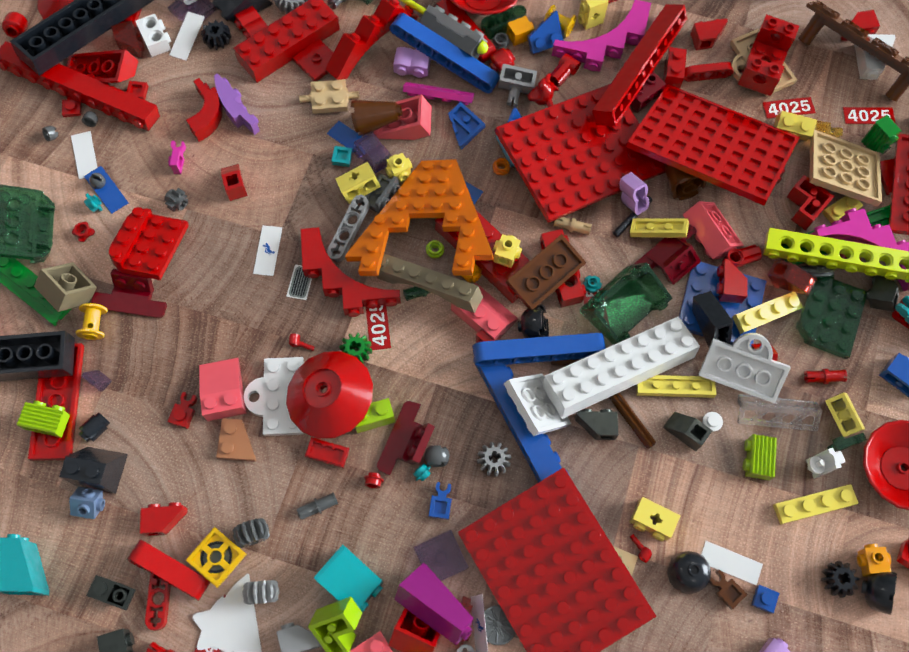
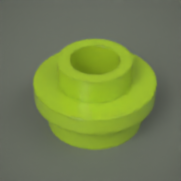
M438 240L430 241L426 246L427 255L431 258L441 257L444 253V245ZM437 248L438 251L433 252L432 249Z

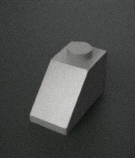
M294 622L281 626L282 630L276 632L281 652H307L322 647L312 632L299 625L294 626Z

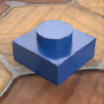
M757 585L751 605L772 614L775 611L780 593L762 585Z

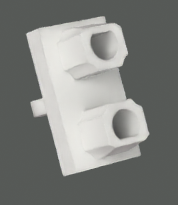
M830 448L806 459L808 470L812 472V476L815 479L841 468L840 464L844 463L845 459L841 451L834 452V449Z

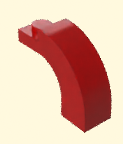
M198 78L193 82L197 92L204 100V105L197 114L186 119V122L191 132L200 142L217 129L222 119L223 108L215 87L210 89L207 83L203 84L201 79Z

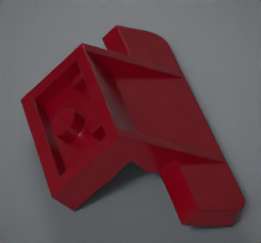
M689 224L687 238H664L634 263L635 271L643 278L654 267L662 270L668 282L674 285L701 262L693 246L686 241L697 232L695 227Z
M112 269L110 273L114 285L112 293L94 292L91 303L102 305L107 308V311L162 318L167 308L166 302L151 300L154 291L152 279L121 273L117 269Z
M411 401L403 404L377 463V468L380 472L390 476L397 459L411 465L420 463L435 426L429 423L421 425L414 422L421 404Z

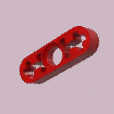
M730 62L691 65L685 68L684 80L692 82L727 78L733 74L732 64Z
M150 574L145 624L150 630L159 631L167 624L171 585L161 580V586H165V589L155 588V585L159 586L160 580L156 579L155 575ZM162 592L164 600L161 604L156 605L153 602V597L156 593ZM152 607L157 609L163 608V611H158L157 616L161 618V622H158L156 627L155 623H151V620L156 618L157 612L152 611Z

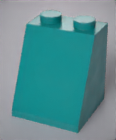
M7 534V538L0 537L1 594L49 596L50 590L37 544L30 542L29 538L21 537L18 534Z
M343 544L314 576V579L338 601L351 596L362 613L369 606L367 603L372 596L376 598L383 590L381 586L383 581Z

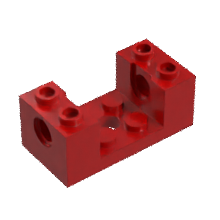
M766 14L755 37L738 85L771 96L782 76L785 67L783 64L795 40L799 25Z

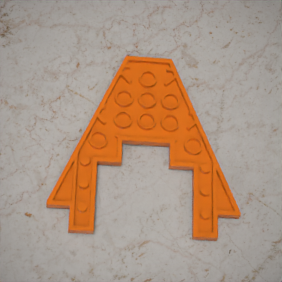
M456 159L421 161L345 255L347 262L361 261L358 269L360 276H379L389 233L407 232L411 218H444L442 225L444 232L460 231L452 267L453 276H473L475 260L494 259Z

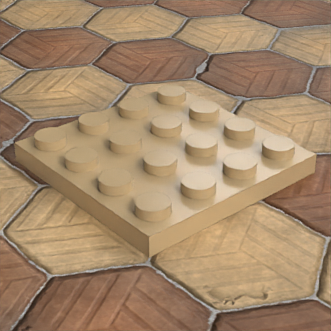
M814 130L813 136L810 138L809 183L878 207L882 203L880 153Z

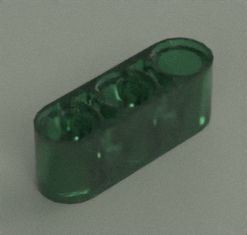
M515 5L502 13L487 16L481 21V31L489 40L493 39L498 33L506 34L508 22L526 16L527 10L522 5Z

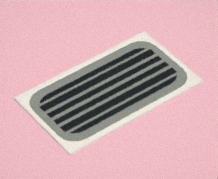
M295 264L286 297L306 300L312 278L304 276L301 265Z

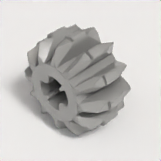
M490 442V448L483 445V451L478 452V456L481 458L477 459V463L483 464L480 467L481 471L488 469V476H490L491 471H494V475L497 477L499 475L498 470L504 474L506 472L505 467H510L511 463L507 460L511 459V455L506 454L508 451L507 447L502 450L500 449L501 443L494 447V443ZM491 456H496V458H499L497 459V463H493V460L490 461Z
M275 580L246 582L243 585L242 595L244 603L247 605L272 603L278 600L279 587L278 582Z

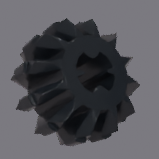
M215 20L214 23L208 22V25H203V30L201 31L202 40L210 49L215 48L218 50L219 47L224 49V45H229L231 33L229 27L223 21L218 23Z
M836 561L835 564L829 563L827 564L828 569H823L822 571L826 577L821 578V581L827 582L824 589H831L832 596L837 594L840 598H844L846 595L851 596L854 594L853 590L859 588L855 582L859 581L860 578L854 576L857 570H850L849 563L842 564L841 561Z

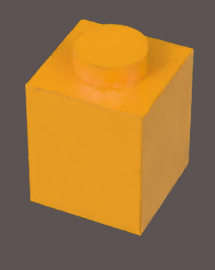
M526 16L507 24V35L514 46L528 41L527 36L534 30L533 23L529 22Z

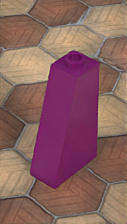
M422 563L399 584L394 598L395 601L455 645L462 639L466 640L472 632L470 626L474 618L425 563Z

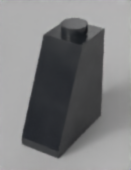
M709 291L693 296L692 311L708 347H710L713 338L730 344L733 320L713 293Z

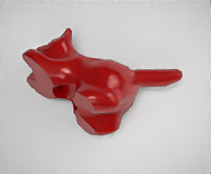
M551 73L542 78L538 85L527 95L530 101L538 105H547V108L553 106L552 98L554 91L559 90L550 81Z

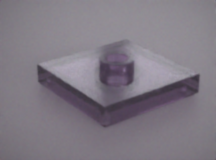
M176 0L168 6L169 11L182 22L188 11L204 16L205 20L217 10L209 0H197L189 5L181 0Z
M452 530L414 547L420 564L425 563L440 581H444L469 569Z

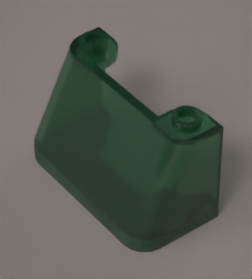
M647 262L638 263L624 268L584 304L580 312L607 340L615 345L630 338L628 332L651 311L664 310L668 306V302L673 298Z

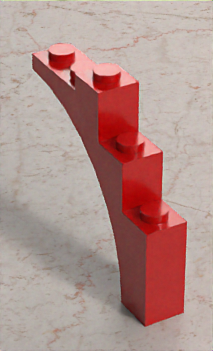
M381 0L374 15L362 16L354 33H343L325 70L337 80L347 79L368 49L390 31V25L399 13H405L417 20L418 15L408 5H399L400 2L398 0Z
M319 227L301 229L302 269L304 276L308 278L322 276L325 296L335 298L342 295L345 316L357 317L360 314H364L363 307L376 308L378 305L393 307L401 304L400 290L370 287L344 274L326 253Z

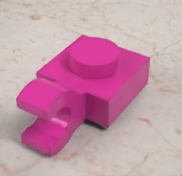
M172 141V155L168 158V165L174 174H181L186 145L182 141L181 146L176 147L175 141Z

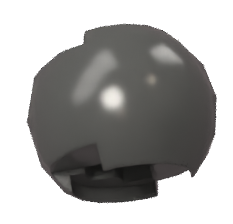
M433 445L426 449L424 457L428 466L443 467L449 462L450 455L446 447Z

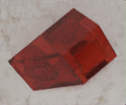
M132 20L112 25L113 35L119 49H126L131 55L143 59L142 51H145L142 40H139L141 34L138 26L134 27Z
M775 260L767 274L774 287L809 295L817 280L795 264Z

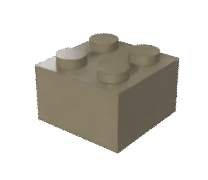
M73 262L41 269L34 285L58 312L90 303L97 288Z

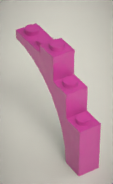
M634 0L627 17L616 28L597 38L584 41L555 40L552 56L562 58L567 53L579 62L585 63L584 69L600 72L604 56L621 59L625 43L638 45L645 34L651 3Z
M865 208L847 210L845 215L839 218V220L832 222L831 226L826 227L825 224L814 228L815 231L810 234L909 251V242L906 243L905 240L896 242L890 225L881 226V224L871 226ZM899 264V266L902 269L906 270V267L904 265ZM898 279L903 291H908L909 283Z

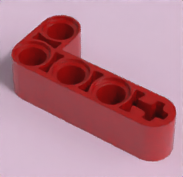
M143 540L138 541L126 559L135 566L145 569L198 601L211 583L202 575Z

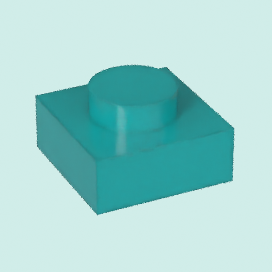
M335 146L331 160L332 165L350 167L353 149Z

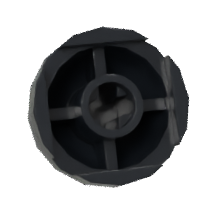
M538 305L533 310L527 308L521 315V321H518V331L523 333L524 338L549 337V322L543 315V313H547L544 305Z
M684 551L678 553L670 560L667 574L670 583L675 589L686 594L700 592L707 586L711 578V569L704 556L697 552Z
M880 572L869 575L867 581L863 580L861 593L865 594L866 602L871 608L891 615L897 573Z

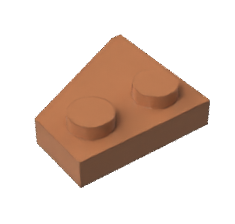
M222 418L217 459L256 462L257 458L252 449L243 420Z

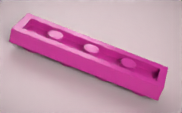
M406 82L403 85V92H406L409 96L422 94L426 99L437 97L441 98L444 102L455 100L459 101L458 103L462 102L464 105H469L474 99V93L411 82Z

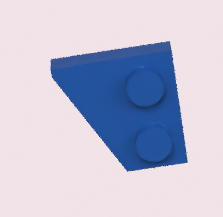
M552 11L551 15L527 36L532 54L553 48L555 40L564 41L558 11Z
M462 102L458 103L448 113L461 150L486 127L485 123Z

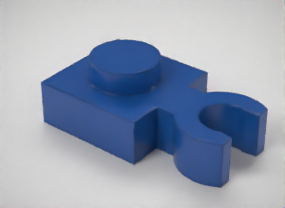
M437 482L436 492L438 496L431 497L429 517L449 520L452 498H446V496L451 491V484L447 485V490L441 491L439 488L440 482Z

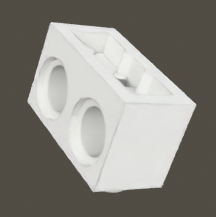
M155 13L136 20V24L152 57L171 50L169 46L171 39L167 32H163L165 26L161 19H157Z

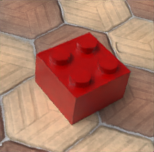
M404 608L393 630L388 646L400 652H434L441 634Z

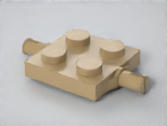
M346 79L311 82L310 95H299L300 103H311L313 114L348 111L349 99H359V91L348 92Z

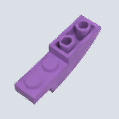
M215 74L216 90L229 119L237 128L244 124L254 135L260 131L258 127L259 121L253 114L250 115L242 104L240 92L236 88L233 89L225 77L221 78L218 74Z

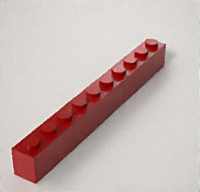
M666 4L662 11H660L612 83L601 96L596 106H594L592 114L596 125L616 126L687 21L685 4Z
M5 41L0 47V69L7 70L17 77L28 79L30 82L42 85L48 90L56 91L62 96L68 95L78 103H84L92 109H98L108 116L112 115L122 122L133 124L139 129L142 128L149 131L160 117L157 105L59 63L39 76L16 55L11 43Z

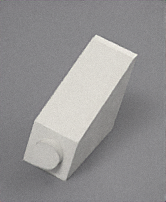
M868 35L873 39L876 37L881 39L891 47L896 38L895 35ZM854 45L860 79H877L883 72L886 64L857 45Z

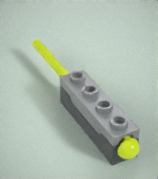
M400 0L423 15L419 23L475 59H478L480 54H485L488 51V41L483 38L484 34L477 29L472 31L470 29L471 26L464 21L461 23L457 22L458 18L451 13L447 16L444 14L445 10L436 5L434 8L428 5L426 9L413 0Z

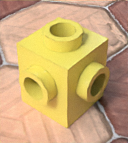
M403 153L392 155L386 160L387 167L385 171L389 178L396 176L400 183L410 176L411 168H413L409 158H405Z
M502 234L500 241L496 240L493 251H495L494 262L512 268L515 258L519 259L522 248L519 247L521 240L512 235L506 236Z

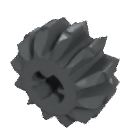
M263 518L243 522L233 529L234 541L241 548L258 544L270 536L269 527Z

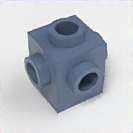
M78 487L69 498L71 516L95 519L105 507L103 490Z

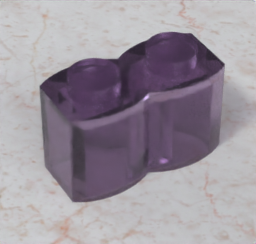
M372 131L354 142L355 148L353 151L355 155L364 160L363 164L368 162L375 174L387 167L386 160L391 155Z

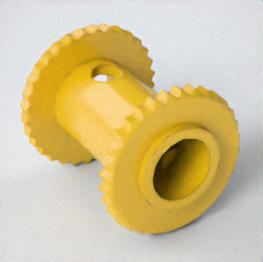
M555 5L549 8L544 21L551 15L552 11L556 10ZM558 13L561 30L564 31V37L566 38L575 26L576 15H573L570 19Z
M94 303L80 305L79 310L84 313L82 329L76 330V335L87 340H100L104 338V333L99 331L100 317L107 313V308Z

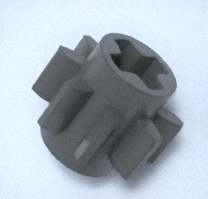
M180 188L169 190L164 197L167 208L173 212L176 209L183 210L188 204L186 192Z

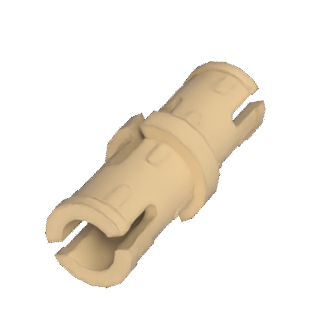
M561 217L555 220L553 226L567 229L571 233L575 231L589 236L592 224L576 221V218Z

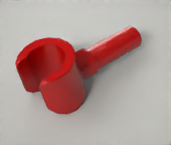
M290 334L289 344L291 347H303L314 351V346L300 341V335Z
M632 534L630 538L638 549L641 550L637 555L638 558L647 563L652 556L651 550L644 547L636 536Z

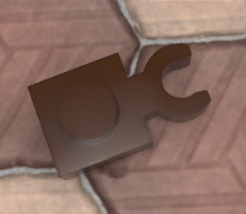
M717 570L715 573L719 576V581L716 582L711 577L709 583L719 588L716 594L732 610L748 594L733 579L726 581L725 574L721 570Z

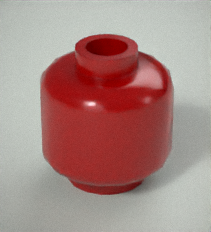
M9 12L2 22L3 31L11 38H16L28 28L27 19L18 12Z
M500 48L490 56L491 63L489 66L501 74L503 64L514 66L516 59L508 48Z

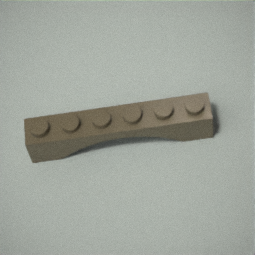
M384 254L379 276H376L378 279L391 284H408L425 289L444 298L455 306L475 313L483 299L478 285Z

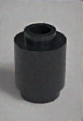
M98 412L79 427L81 430L79 435L86 442L89 440L94 442L108 429L107 426L110 422Z

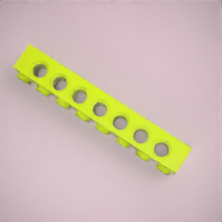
M769 228L766 234L763 255L769 258H783L789 262H806V264L811 266L823 265L828 269L840 268L851 273L862 272L868 276H885L886 279L890 280L902 279L909 283V251ZM781 244H786L789 249L783 248ZM804 247L808 252H803L800 248ZM820 251H825L827 256L822 255ZM839 254H844L847 259L841 258ZM859 257L864 258L866 260V263L862 262L859 259ZM879 261L885 262L886 266L881 265ZM899 264L904 265L906 267V270L902 269L899 266Z

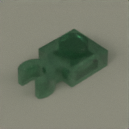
M864 433L846 439L840 436L833 439V444L827 448H833L834 452L842 451L863 443L867 439Z

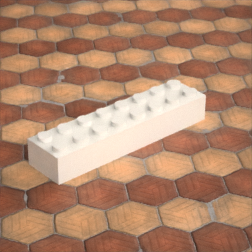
M678 316L545 375L542 388L563 419L695 358L700 345Z

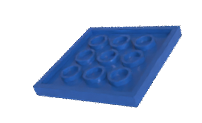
M700 262L689 273L679 318L690 333L703 336L692 311L693 296L711 291L719 301V294L716 293L717 284L719 283V277H717L718 266ZM743 274L748 279L747 298L743 303L719 301V303L733 320L732 316L762 304L767 280ZM733 320L730 345H733L734 341L743 334L756 333V328L740 334Z

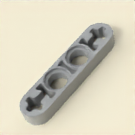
M357 195L353 198L328 247L327 254L334 262H340L345 258L370 208V202L364 195ZM362 201H363V202H364V206H363V205H360V207H359V206L357 205L358 202H359V203H362ZM356 216L357 222L349 224L348 220L350 217ZM348 232L349 238L344 241L340 240L341 234ZM333 251H340V254H333Z

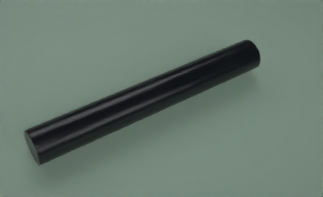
M647 196L650 204L653 200L650 196ZM632 211L613 231V235L619 237L632 223V219L637 218L639 215Z

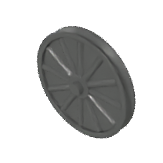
M809 265L799 268V273L809 276H831L835 274V269H828L826 266Z
M500 605L487 608L484 611L487 642L493 645H504L510 642L516 633Z

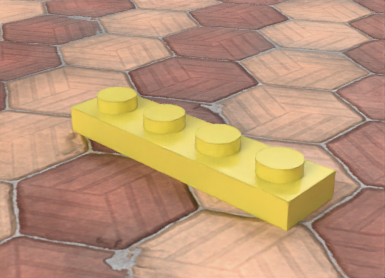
M793 291L732 316L740 334L800 310L803 306L796 292Z
M656 375L636 385L637 396L715 398L717 395L715 382L701 376Z
M849 484L776 503L773 506L781 525L854 506L859 503L852 485Z

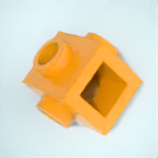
M877 544L864 545V549L858 551L857 563L861 567L863 577L880 572H891V557L886 547H878Z

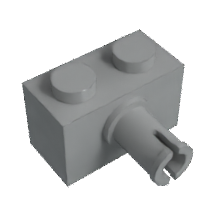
M503 64L498 88L510 90L506 103L508 106H511L512 100H514L512 107H517L520 93L529 94L534 89L537 71Z

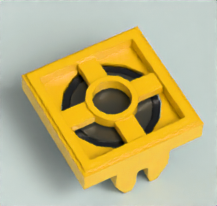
M214 527L185 561L215 587L219 588L247 554Z

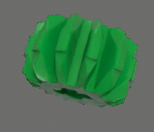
M357 332L355 337L349 333V340L346 338L342 339L343 344L339 346L342 352L357 357L362 363L363 359L369 361L368 354H372V349L370 348L372 344L371 341H367V336L364 335L360 338V334Z

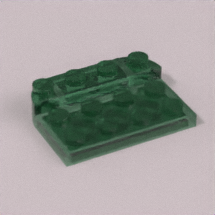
M0 184V257L30 260V263L44 262L49 256L53 245L55 204L49 197L43 194V191Z
M835 275L818 276L807 288L808 293L800 319L796 323V329H798L801 337L804 339V343L848 359L852 352L868 291L835 280Z

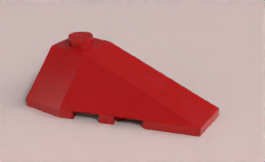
M124 49L72 54L68 58L66 67L104 83H120L135 76L139 61Z

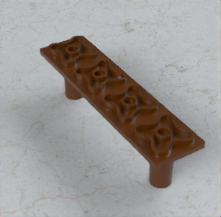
M817 0L816 2L807 3L806 7L814 11L815 14L798 39L810 45L824 25L900 73L885 94L888 98L897 102L909 87V57L905 56L903 58L898 55L900 52L897 49L889 46L877 37L875 39L868 36L870 33L867 30L859 27L851 20L841 19L838 12L829 8L821 1Z

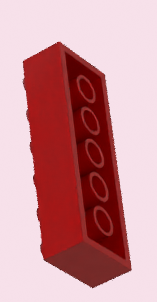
M308 0L233 47L236 59L255 82L258 83L292 61V57L317 39L323 41L339 31L338 16L323 0Z
M477 212L494 257L495 251H493L495 242L496 240L500 241L502 234ZM444 218L435 219V230L456 249L460 231L444 232L442 228ZM521 253L519 259L515 258L512 268L495 263L494 259L475 260V264L482 270L481 274L512 304L518 299V296L506 284V281L530 261L526 256Z

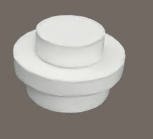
M708 412L703 417L702 423L713 430L712 432H715L722 427L723 420L718 413Z

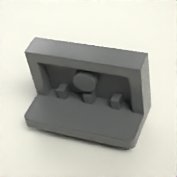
M383 174L379 175L377 180L381 187L365 195L370 202L369 209L380 213L400 188L399 180L396 176L391 179Z

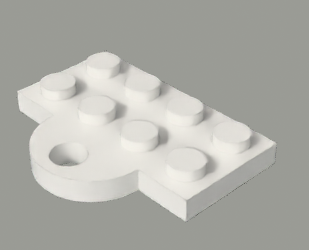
M746 333L738 337L733 345L713 338L699 371V376L775 403L791 368L789 365L772 360L773 350L769 341L764 336L757 333ZM754 339L761 341V346L757 349L750 347V342Z
M303 357L264 359V377L253 380L245 389L244 402L246 407L252 414L263 417L264 436L304 434L290 419L286 405L288 385L295 371L304 363ZM253 393L260 395L256 402L249 401V397Z

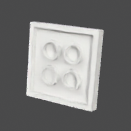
M542 373L509 379L504 383L508 395L514 401L517 411L523 417L528 430L533 436L562 429L571 424L568 417L563 419L560 417L542 388L544 381Z

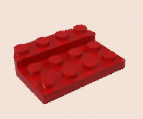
M134 208L132 213L125 219L109 247V256L112 264L121 273L161 281L189 227L188 221L154 215L151 209Z

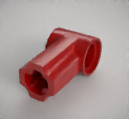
M567 53L564 54L558 66L552 71L550 81L555 86L560 87L570 75L573 76L578 71L581 62Z
M755 244L741 249H731L722 262L725 259H729L738 268L760 261L762 259V251Z

